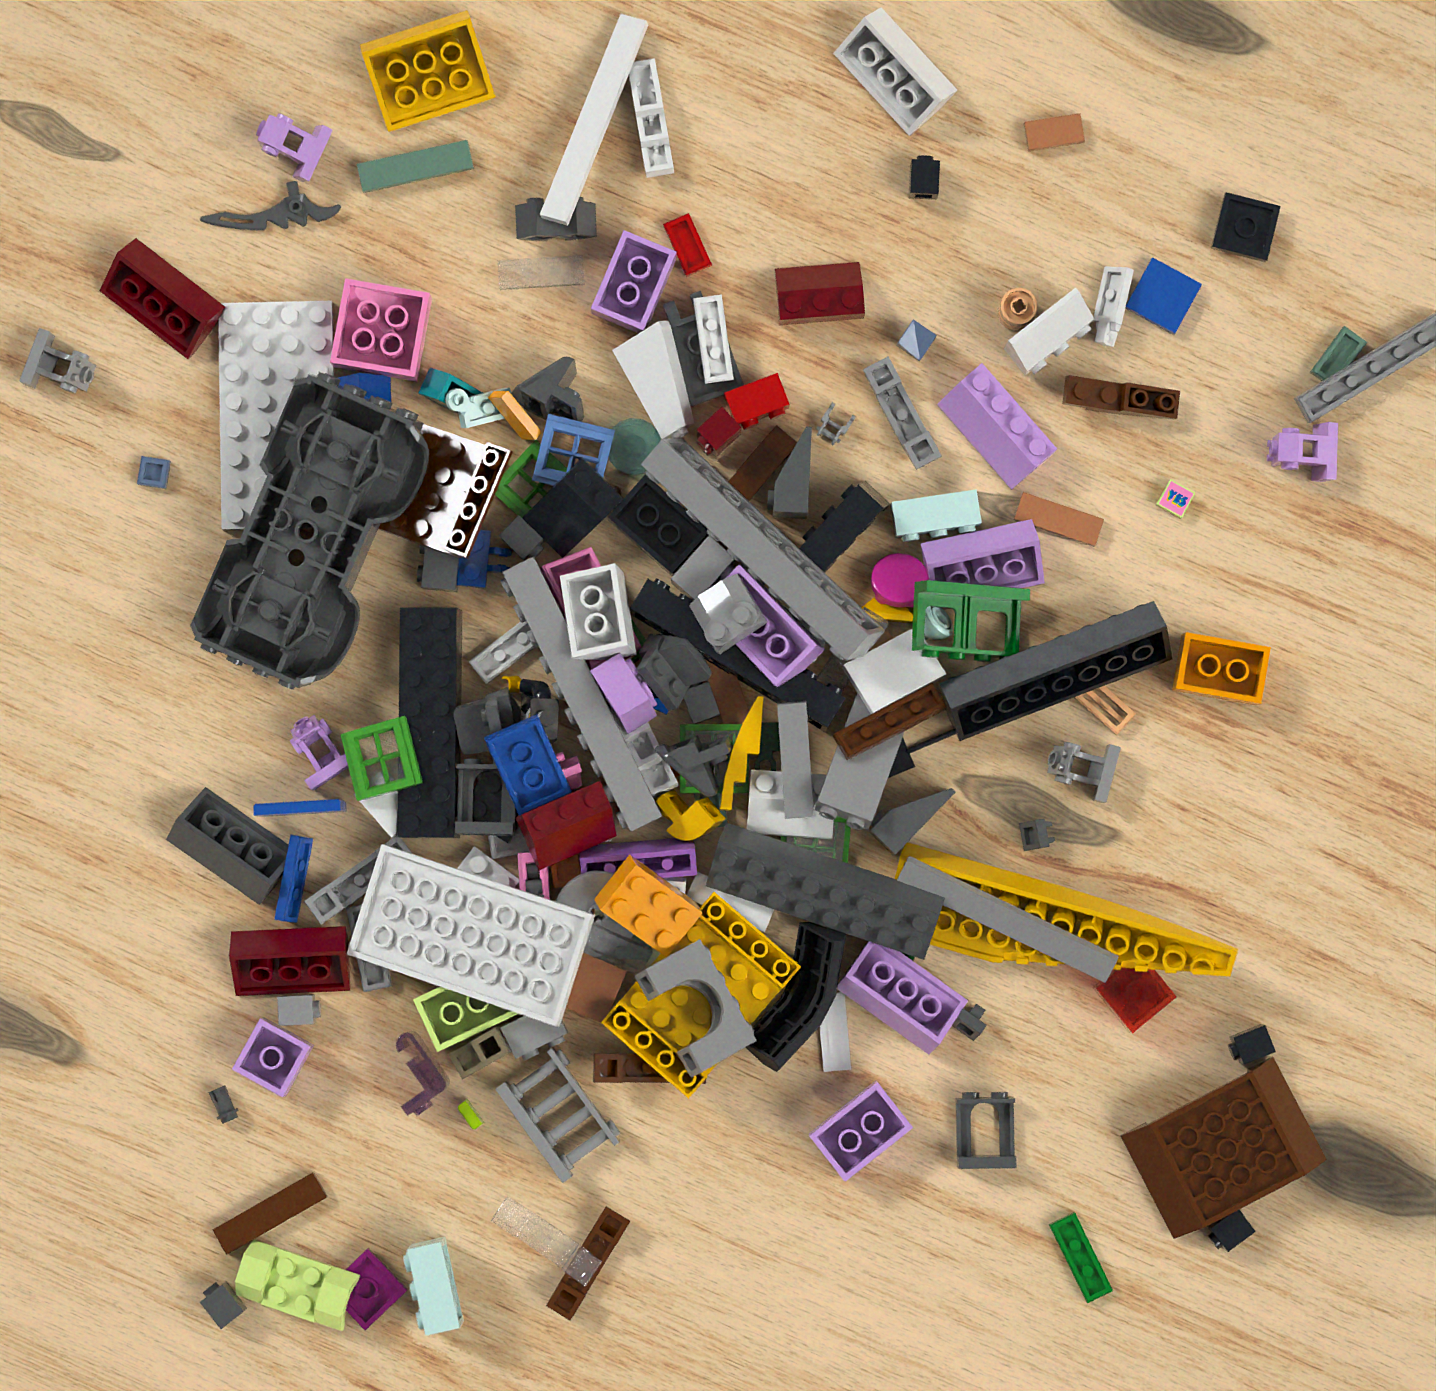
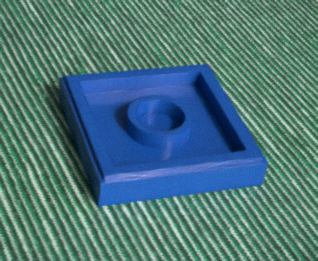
M1152 257L1125 309L1175 335L1202 284Z

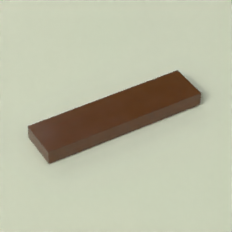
M931 683L835 732L833 738L848 761L945 711L947 705L934 684Z
M312 1172L214 1228L213 1232L227 1255L328 1196L317 1176Z

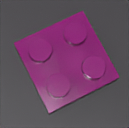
M367 1248L345 1269L360 1275L359 1281L350 1294L346 1311L364 1330L368 1329L408 1290L370 1248Z

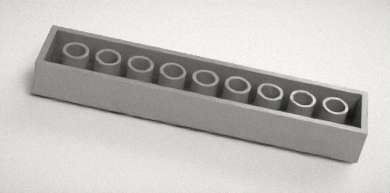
M683 438L662 439L641 465L647 470L646 475L653 482L661 483L667 489L666 494L676 503L681 502L688 509L686 513L696 522L701 521L708 528L707 533L710 537L718 542L722 541L728 547L727 552L737 561H743L749 567L747 571L752 577L758 581H764L769 586L768 591L773 597L785 601L790 606V613L797 619H803L811 626L809 628L810 632L818 639H824L831 645V652L839 659L850 660L864 656L885 632L871 616Z
M532 557L503 571L505 578L500 581L509 597L514 595L518 603L513 607L520 622L527 621L531 629L526 634L533 648L540 647L544 655L539 660L546 674L552 672L556 682L552 683V686L559 700L565 698L569 706L564 711L571 725L578 724L582 732L577 737L584 751L590 749L595 758L590 763L597 777L603 775L607 786L603 787L609 802L616 801L620 809L615 814L622 828L629 827L632 832L662 817L585 660L572 658L567 623L536 560Z

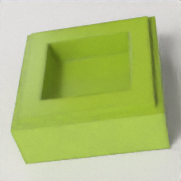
M468 1099L458 1106L457 1109L472 1129L475 1130L484 1123Z

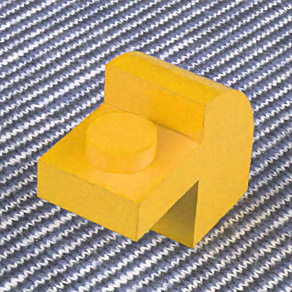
M675 790L662 794L655 801L661 807L662 815L673 822L666 831L671 836L680 840L688 841L708 835L726 819L708 797L697 800L690 808Z

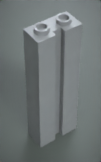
M856 693L844 728L870 715L858 693ZM904 732L848 761L837 745L814 810L818 811L822 817L830 820H835L836 816L847 820L846 824L853 829L862 830L864 828L868 830L873 821Z

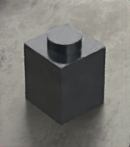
M920 155L917 156V159L911 160L909 198L937 200L939 195L940 160H934L933 156Z
M1260 1024L1229 1036L1231 1043L1228 1044L1230 1054L1233 1060L1238 1059L1240 1064H1247L1276 1052L1266 1025Z
M1240 1209L1207 1226L1211 1231L1208 1237L1217 1249L1223 1247L1227 1252L1256 1232Z

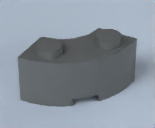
M579 197L568 226L541 218L540 212L544 205L543 198L526 199L527 203L515 205L516 239L548 241V239L562 238L567 241L597 237L596 204L584 201V197Z

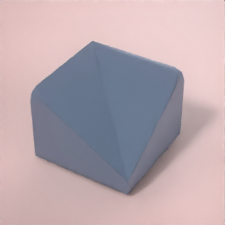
M913 319L896 346L920 362L937 335Z

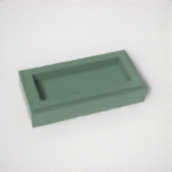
M1343 326L1310 373L1321 381L1327 379L1353 363L1367 342L1346 326Z

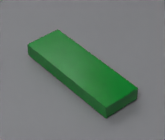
M1072 1212L1048 1224L1087 1304L1112 1292L1113 1289L1076 1213Z

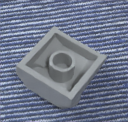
M738 574L721 580L700 594L689 605L702 627L707 641L712 644L718 654L723 653L768 623Z

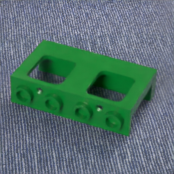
M931 580L915 582L911 651H921L922 657L939 658V653L948 654V659L965 660V655L974 656L973 661L991 662V657L999 658L1000 660L1005 656L1019 653L1021 602L1030 601V589ZM927 607H944L954 610V639L952 647L929 646L925 644V613ZM979 611L1001 612L1005 614V646L1003 651L977 649L976 629Z

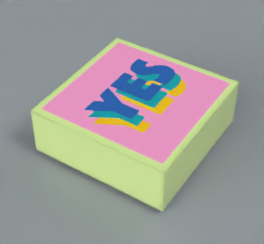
M1170 479L1156 506L1181 519L1195 493Z

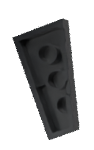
M867 481L858 484L856 487L851 484L841 495L844 499L837 508L832 505L821 516L825 521L818 528L813 525L802 537L805 542L799 549L824 573L855 542L856 537L861 535L874 522L875 517L890 505Z

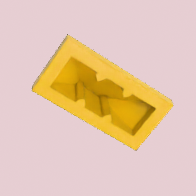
M875 597L861 607L875 621L913 623V614L906 607L880 604Z

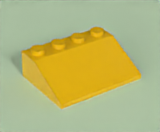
M468 10L360 44L361 53L388 132L496 98Z

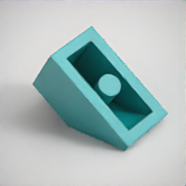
M429 368L418 393L449 409L446 405V395L450 390L462 389L467 393L468 397L482 394L483 392L449 373Z

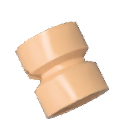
M1024 288L1009 290L1003 296L998 307L1000 323L1010 330L1025 328L1032 322L1037 312L1035 296Z

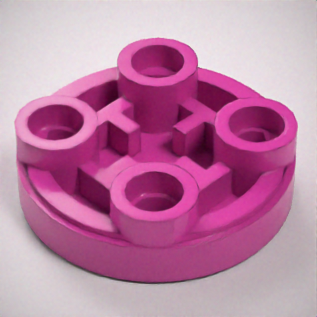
M895 553L881 558L876 563L872 571L871 586L875 593V599L880 604H888L893 607H914L915 582L929 580L925 566L918 559L911 555Z

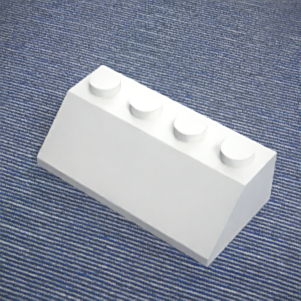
M882 7L865 16L833 53L909 136L940 110L957 91L952 83Z

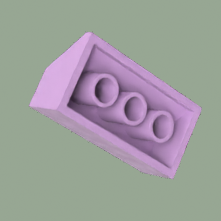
M983 363L961 380L937 404L1011 490L1057 450L1054 444Z
M1032 519L921 543L923 563L927 570L928 578L931 581L1010 588H1026L1045 583L1040 540Z
M739 564L726 578L735 574L739 575L768 623L736 643V645L778 687L804 671L825 649L769 593L768 589L760 581L749 574L747 568Z
M869 941L837 985L839 991L928 1055L941 1043L968 1002L967 999L901 952Z

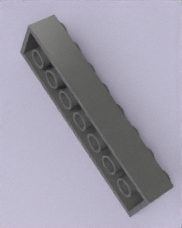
M726 823L719 838L706 882V887L923 960L925 959L945 897L905 884L896 879Z

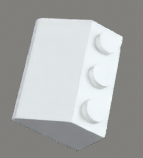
M1074 288L1008 340L1004 350L1024 375L1030 371L1036 374L1047 365L1045 359L1050 355L1054 354L1058 357L1070 347L1067 342L1076 336L1079 340L1092 330L1089 325L1093 322L1094 317L1078 289Z
M614 563L561 575L560 580L572 658L609 660L618 653L622 657L637 654L624 572Z
M751 769L747 830L762 835L832 840L834 820L824 818L818 811L814 810L826 775L811 774L814 817L785 819L782 772Z

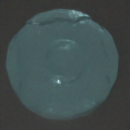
M629 418L620 421L612 428L615 432L608 457L609 461L617 470L626 475L646 473L647 470L641 464L661 441V437L656 428L643 419Z

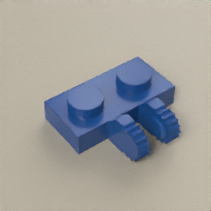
M480 530L469 558H460L457 585L486 588L487 572L503 573V571L510 568L501 564L488 565L489 555L508 557L512 555V549L490 547L491 531Z

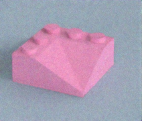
M345 278L330 359L334 368L417 382L432 303L430 293Z

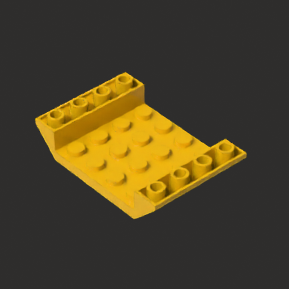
M713 892L700 907L703 912L669 956L700 939L702 944L709 949L711 960L716 969L723 974L726 982L725 985L730 994L737 999L740 1006L739 1010L745 1021L751 1025L801 966L718 894ZM660 953L650 966L667 957ZM636 981L601 1022L688 1099L717 1065L715 1064L703 1072L690 1077L677 1053L704 1037L711 1026L712 1011L710 1004L705 996L695 988L677 986L648 1001L639 983Z

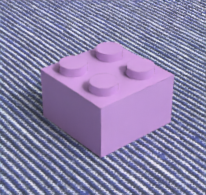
M618 653L590 671L600 691L627 734L657 717L653 708L657 705L653 694L645 681H642L638 674L639 672L630 658L625 661L622 655Z
M263 1017L259 1019L232 1070L284 1097L288 1094L314 1044Z

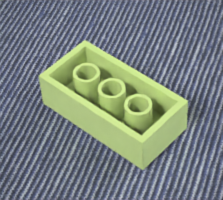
M438 987L413 999L437 1052L519 1014L443 987Z

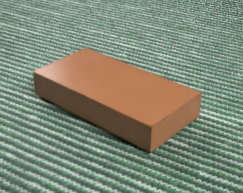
M1080 113L1024 122L1028 151L1085 142Z

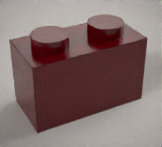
M721 407L697 429V445L706 455L712 453L717 457L741 435L742 427Z

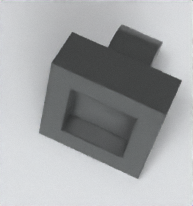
M1044 818L1019 823L1024 851L1050 847L1049 843H1053L1055 837L1048 838L1046 827L1052 826V822H1045Z
M975 1004L969 1012L962 1009L952 1026L974 1041L987 1026L980 1020L986 1010L978 1004Z

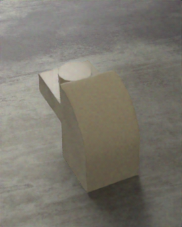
M497 1026L448 1055L459 1075L464 1079L511 1052V1049Z

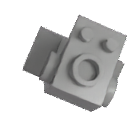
M39 328L19 381L35 389L40 376L61 383L59 388L76 394L77 389L87 392L89 384L94 378L96 368L95 364L88 361L90 356L73 350L72 355L51 348L55 335L50 331ZM58 359L70 362L67 374L64 376L54 373Z
M1064 742V746L1054 745L1053 751L1048 757L1049 767L1047 771L1049 774L1056 775L1054 781L1071 785L1073 780L1095 786L1092 800L1106 803L1121 747L1109 744L1106 746L1104 757L1080 752L1081 746ZM1074 757L1090 761L1087 777L1071 773Z

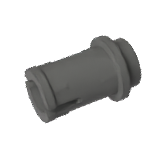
M226 1085L208 1092L219 1115L216 1117L217 1120L220 1119L222 1124L238 1118L236 1112L239 1110L234 1108Z

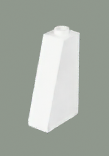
M668 320L658 321L612 351L662 439L681 438L689 433L687 428L695 423L671 325Z

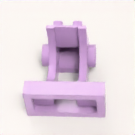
M279 113L277 117L269 115L267 121L262 120L256 136L259 137L258 142L262 147L261 150L274 157L281 153L294 160L298 166L292 177L301 182L310 181L333 130L324 125H318L311 135L292 125L293 120ZM288 132L302 139L297 152L283 146Z
M1325 422L1313 425V435L1302 434L1298 428H1283L1282 433H1278L1272 440L1267 441V447H1269L1267 461H1271V466L1281 465V469L1297 470L1299 465H1309L1312 467L1311 481L1313 482L1337 480L1338 423ZM1303 442L1312 444V457H1303Z
M315 715L310 718L306 716L293 725L294 728L290 730L293 738L290 742L298 754L302 752L306 754L316 771L315 774L305 780L310 790H316L349 768L346 755H341L329 737V734L333 732L324 718L319 721ZM322 738L331 752L317 760L309 746Z

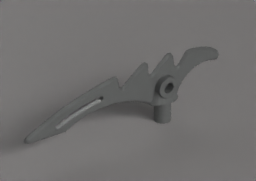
M291 181L286 183L289 196L268 210L255 214H234L225 211L202 216L200 221L240 230H265L267 228V221H270L283 229H287L289 227L288 219L304 227L307 225L308 215L315 221L321 222L335 216L340 211L341 205L337 204L331 207L317 206L305 194L299 193L297 181ZM224 217L237 220H253L254 222L236 223L220 220V218Z

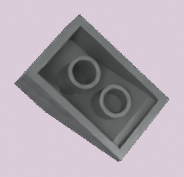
M812 427L805 428L776 479L774 490H768L767 510H773L772 517L807 519Z
M950 788L893 808L886 813L881 810L873 818L872 828L868 832L892 855H896L953 796L955 791Z

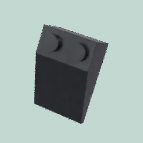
M582 457L522 519L564 558L623 500V497Z

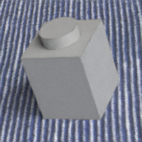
M315 994L277 997L279 1026L315 1024L316 1018L321 1017L320 1000H315Z

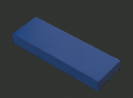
M290 835L274 920L298 922L313 844L312 838Z

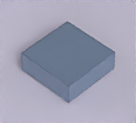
M141 456L137 484L167 489L171 461Z

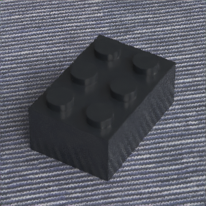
M646 474L607 517L610 523L671 576L680 569L709 536L707 533L708 529L703 524L689 517L686 513L687 510L679 503L673 501Z

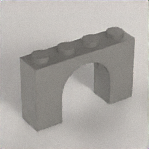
M700 939L635 975L648 1001L674 987L689 986L701 992L709 1002L712 1011V1022L708 1032L698 1041L677 1052L690 1077L703 1072L757 1041L754 1037L752 1026L749 1022L745 1021L739 1010L740 1006L737 999L730 994L725 985L726 982L723 974L716 969L711 960L709 949L702 944Z

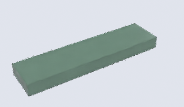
M468 140L357 164L363 193L474 169Z

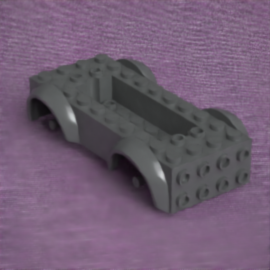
M321 372L317 376L308 374L307 377L295 381L260 462V466L267 478L241 538L226 541L190 625L195 636L194 640L202 643L200 648L213 654L217 652L227 655L226 660L242 666L243 663L253 667L252 672L266 678L269 675L279 679L278 683L292 690L295 687L300 688L311 685V682L327 677L340 665L355 638L360 620V607L351 590L380 524L396 519L409 507L423 482L429 460V449L420 433L424 423L417 420L418 414L405 408L397 407V410L391 408L392 402L378 396L371 395L370 398L365 397L367 391L354 385L345 384L343 387L339 385L341 381L339 378ZM317 496H322L327 501V509L323 513H316L311 507L312 500ZM304 523H310L314 528V535L308 540L300 535V527ZM293 549H299L304 554V562L299 566H294L289 562L288 556Z

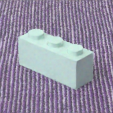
M977 489L894 501L890 504L895 538H902L903 542L919 540V535L929 533L931 538L943 537L948 535L947 531L956 529L959 530V534L975 532V527L980 526L982 523Z

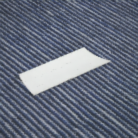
M841 991L836 994L820 1026L824 1072L851 1070L845 994Z

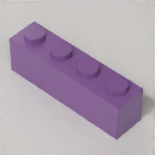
M668 838L599 844L580 852L581 874L591 871L615 873L630 854L662 878L697 875L694 839L687 841Z

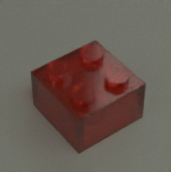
M1135 968L1113 970L1106 983L1099 981L1092 987L1129 1033H1134L1177 998L1157 971L1153 969H1148L1147 972L1135 971Z

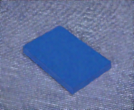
M537 714L484 737L519 816L572 793Z
M340 799L253 805L254 816L259 817L347 812L346 802Z

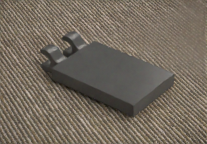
M701 291L690 294L693 307V298L703 297ZM674 301L663 304L671 325L690 406L692 407L723 396L724 392L743 386L744 384L730 345L729 350L734 380L705 384L695 314L681 319Z

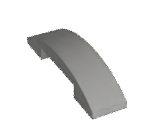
M889 356L863 369L880 407L915 469L917 470L942 457L929 431L926 430L908 397Z
M397 835L384 844L412 854L404 841L398 838ZM381 847L304 901L320 924H323L366 894Z

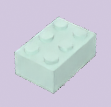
M441 1237L411 1244L403 1258L406 1271L412 1272L413 1276L410 1291L413 1301L418 1300L420 1308L416 1312L419 1330L424 1329L427 1336L460 1328L464 1320L446 1238Z

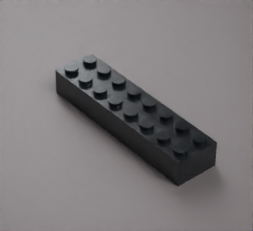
M657 578L654 582L647 579L630 607V615L663 635L687 639L702 654L705 660L723 671L737 676L740 682L775 703L806 701L808 723L823 732L827 730L846 699L841 696L843 692L841 689L831 683L825 686L818 682V676L808 669L776 687L736 644L721 654L716 652L712 644L707 641L702 627L689 606L694 600L682 593L676 596L670 592L668 584Z
M1152 601L939 683L943 700L947 705V715L958 740L962 741L1172 660L1167 625L1155 602Z
M457 607L400 608L399 717L406 716L423 783L398 790V838H460V835L455 834V822H457L459 770L457 769V764L461 763V748L454 720V709L461 705L462 610ZM399 756L398 779H401L405 776Z

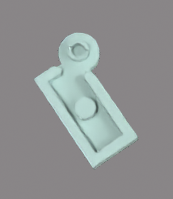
M502 388L494 391H509L511 393V388ZM452 389L446 395L447 407L452 411H458L461 428H469L505 419L488 398L494 391L468 397L464 390Z

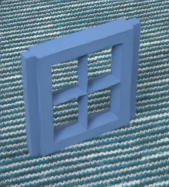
M548 413L532 480L554 486L574 466L575 459L580 460L582 457L587 462L595 463V470L604 477L615 430ZM554 431L575 436L572 451L551 447ZM580 438L601 443L598 458L577 453ZM549 452L570 457L566 472L546 468Z

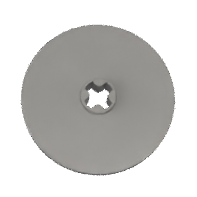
M591 871L580 874L563 887L556 902L593 914V908L599 910L594 900L614 873ZM603 913L602 917L596 915L584 952L603 954L614 951L626 944L634 934L605 913Z

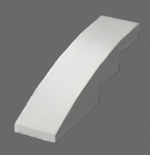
M655 58L633 62L629 72V79L646 178L673 174L674 166Z
M602 694L653 798L678 787L679 784L669 764L655 752V747L659 746L648 722L627 734Z

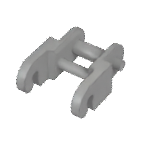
M833 402L821 419L823 425L816 428L818 430L817 436L823 434L833 440L831 445L841 441L839 439L840 434L843 436L846 434L856 417L852 415L846 426L841 427L829 417L835 406ZM827 423L839 430L837 435L825 429Z

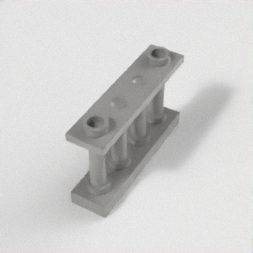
M552 1047L547 1051L552 1058L518 1084L515 1085L513 1083L509 1085L505 1081L496 1088V1091L561 1182L564 1183L573 1176L571 1169L574 1168V1163L607 1139H610L615 1146L620 1141L617 1136L621 1133L611 1119L608 1122L605 1121L567 1068L570 1061L560 1049L556 1052ZM559 1068L568 1083L534 1108L530 1106L526 1109L520 1101L523 1098L522 1094ZM576 1092L585 1106L550 1132L548 1130L543 1132L537 1124L540 1121L539 1117ZM593 1115L602 1130L567 1155L562 1154L560 1156L554 1148L557 1144L556 1141Z

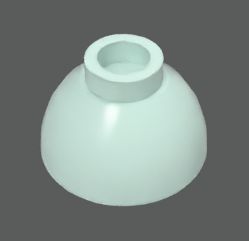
M927 607L924 639L941 640L952 635L953 623L946 611L941 607Z

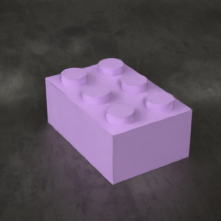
M623 230L592 304V314L636 333L647 329L677 259V252Z
M875 1080L808 1135L846 1182L913 1127Z

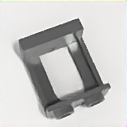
M464 759V764H457V769L459 770L457 822H455V834L515 836L516 808L494 760L493 764H481V759ZM482 772H494L501 779V822H473L474 782L476 777Z
M963 1092L962 1098H955L957 1168H1017L1014 1141L1015 1098L1008 1097V1092H991V1097H979V1092ZM978 1103H991L998 1110L1000 1155H971L970 1116L972 1109Z

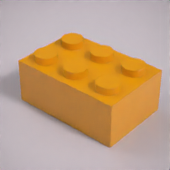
M1185 632L1181 634L1172 691L1259 705L1262 702L1271 647Z
M630 854L594 899L603 913L665 957L669 956L703 913L693 899Z

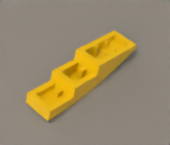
M758 696L741 725L731 750L723 779L719 810H732L734 783L746 782L747 755H759L763 710L762 696Z

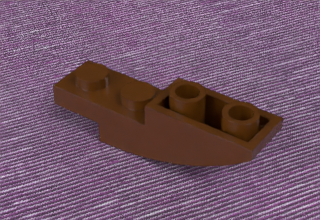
M1068 375L1065 376L1062 405L1086 408L1085 410L1111 414L1177 419L1180 391L1128 382L1116 383Z

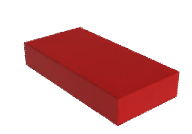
M689 213L663 224L674 251L677 252V258L686 277L712 266Z

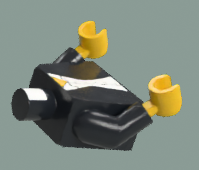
M503 676L502 679H507L509 682L510 693L521 692L520 721L537 714L552 745L558 737V698L551 695L550 688L545 682L529 679L521 680L519 676Z

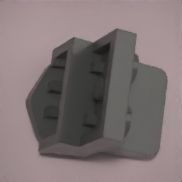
M571 357L560 358L518 384L511 392L517 402L524 406V409L546 421L548 413H556L561 417L581 422L584 418L582 399L579 398L580 394L569 388L577 374L575 359Z
M649 634L639 651V655L643 659L636 670L668 711L678 709L690 685L706 681L712 674L702 654L685 638L663 634Z
M509 687L486 694L485 698L460 705L454 709V720L463 754L469 755L489 751L484 737L520 722L521 708L510 694Z
M696 735L672 746L666 744L655 747V752L703 795L714 796L719 791V785L710 763L714 765L726 760L733 747L730 736L727 735L702 745L699 736Z

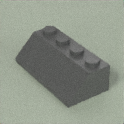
M206 787L175 820L166 838L168 842L259 905L271 893L283 876L288 844Z

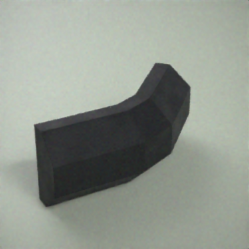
M799 922L793 960L801 968L790 979L781 998L752 1027L757 1041L745 1047L762 1064L775 1072H778L821 1026L836 996L846 933L813 922Z

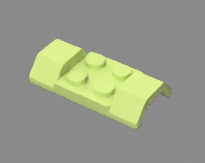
M253 1240L243 1254L235 1280L237 1296L343 1331L345 1327V1310L350 1294L359 1281L360 1275L258 1240Z

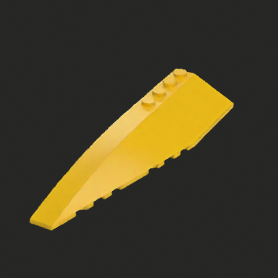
M909 842L905 844L900 855L895 875L896 880L908 857L911 856L1118 955L1119 957L1113 970L1135 968V971L1147 972L1148 969L1165 970V973L1187 971L1194 975L1231 977L1238 953L1237 948L1174 923L1067 887ZM942 905L930 941V945L994 963L1016 961V964L1029 965V962L1046 963V966L1065 964Z

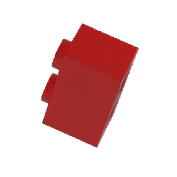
M778 373L724 392V398L730 414L743 427V430L759 425L758 420L769 416L770 420L785 415V410L789 409L790 406Z

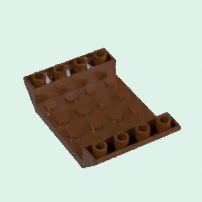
M424 424L420 433L427 443L429 460L423 482L409 507L396 519L381 523L378 530L456 558L468 559L513 452L488 442L484 445Z
M1273 1056L1247 1069V1073L1150 1123L1145 1122L1120 1135L1173 1239L1211 1225L1307 1175L1327 1160Z

